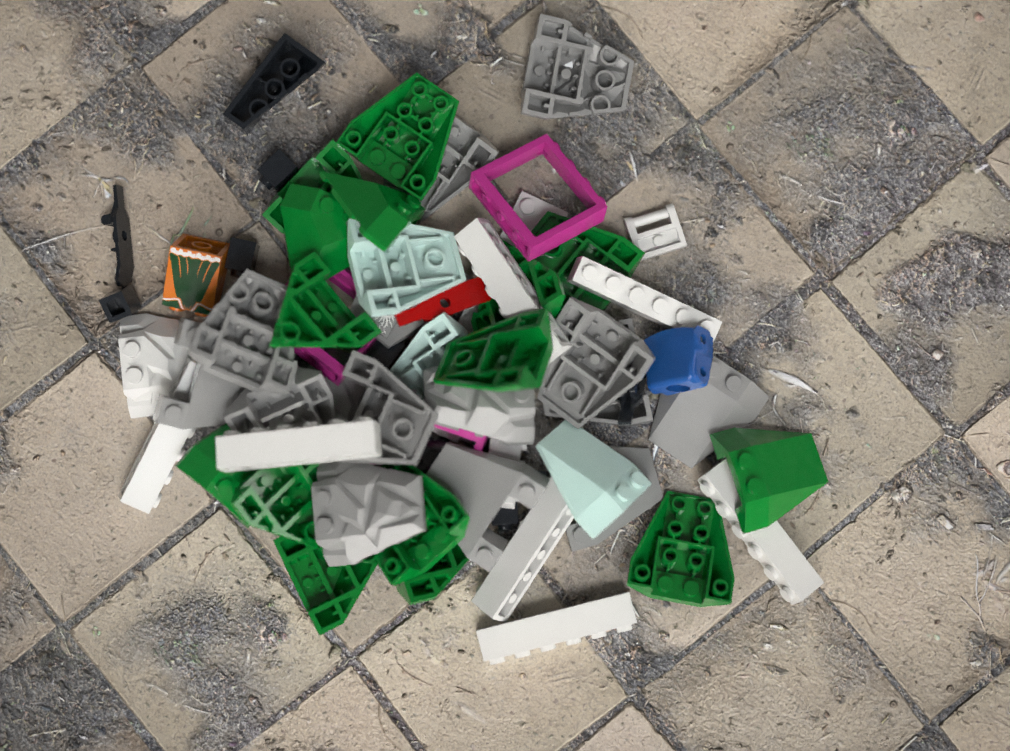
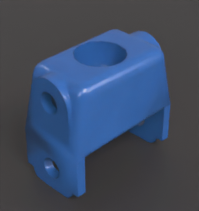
M698 325L693 328H672L658 332L644 340L655 356V360L646 372L647 386L651 393L673 395L707 386L713 360V337H711L708 330Z

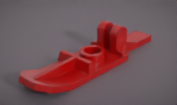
M477 277L419 303L416 307L395 314L394 317L399 327L419 320L424 322L432 321L443 312L450 316L473 306L489 302L491 297L485 290L486 285L483 280ZM446 300L449 306L447 308L442 307L440 301Z

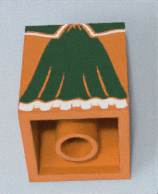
M183 233L170 245L162 305L169 306V309L181 312L188 310L194 312L197 316L207 317L221 299L227 273L225 263L230 243Z

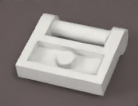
M673 203L665 205L664 209L635 218L631 216L623 218L630 241L645 252L641 261L687 246ZM668 218L670 221L668 225L638 234L636 230L637 227Z

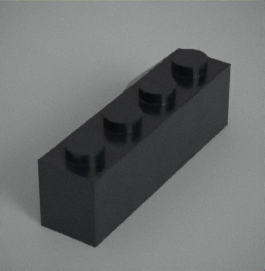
M284 33L223 113L225 119L248 136L268 110L316 73L326 62Z

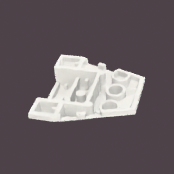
M147 313L130 315L120 319L118 342L124 395L127 396V405L132 419L154 415L159 394L168 396L187 357H191L188 354L189 348L174 343L180 320Z

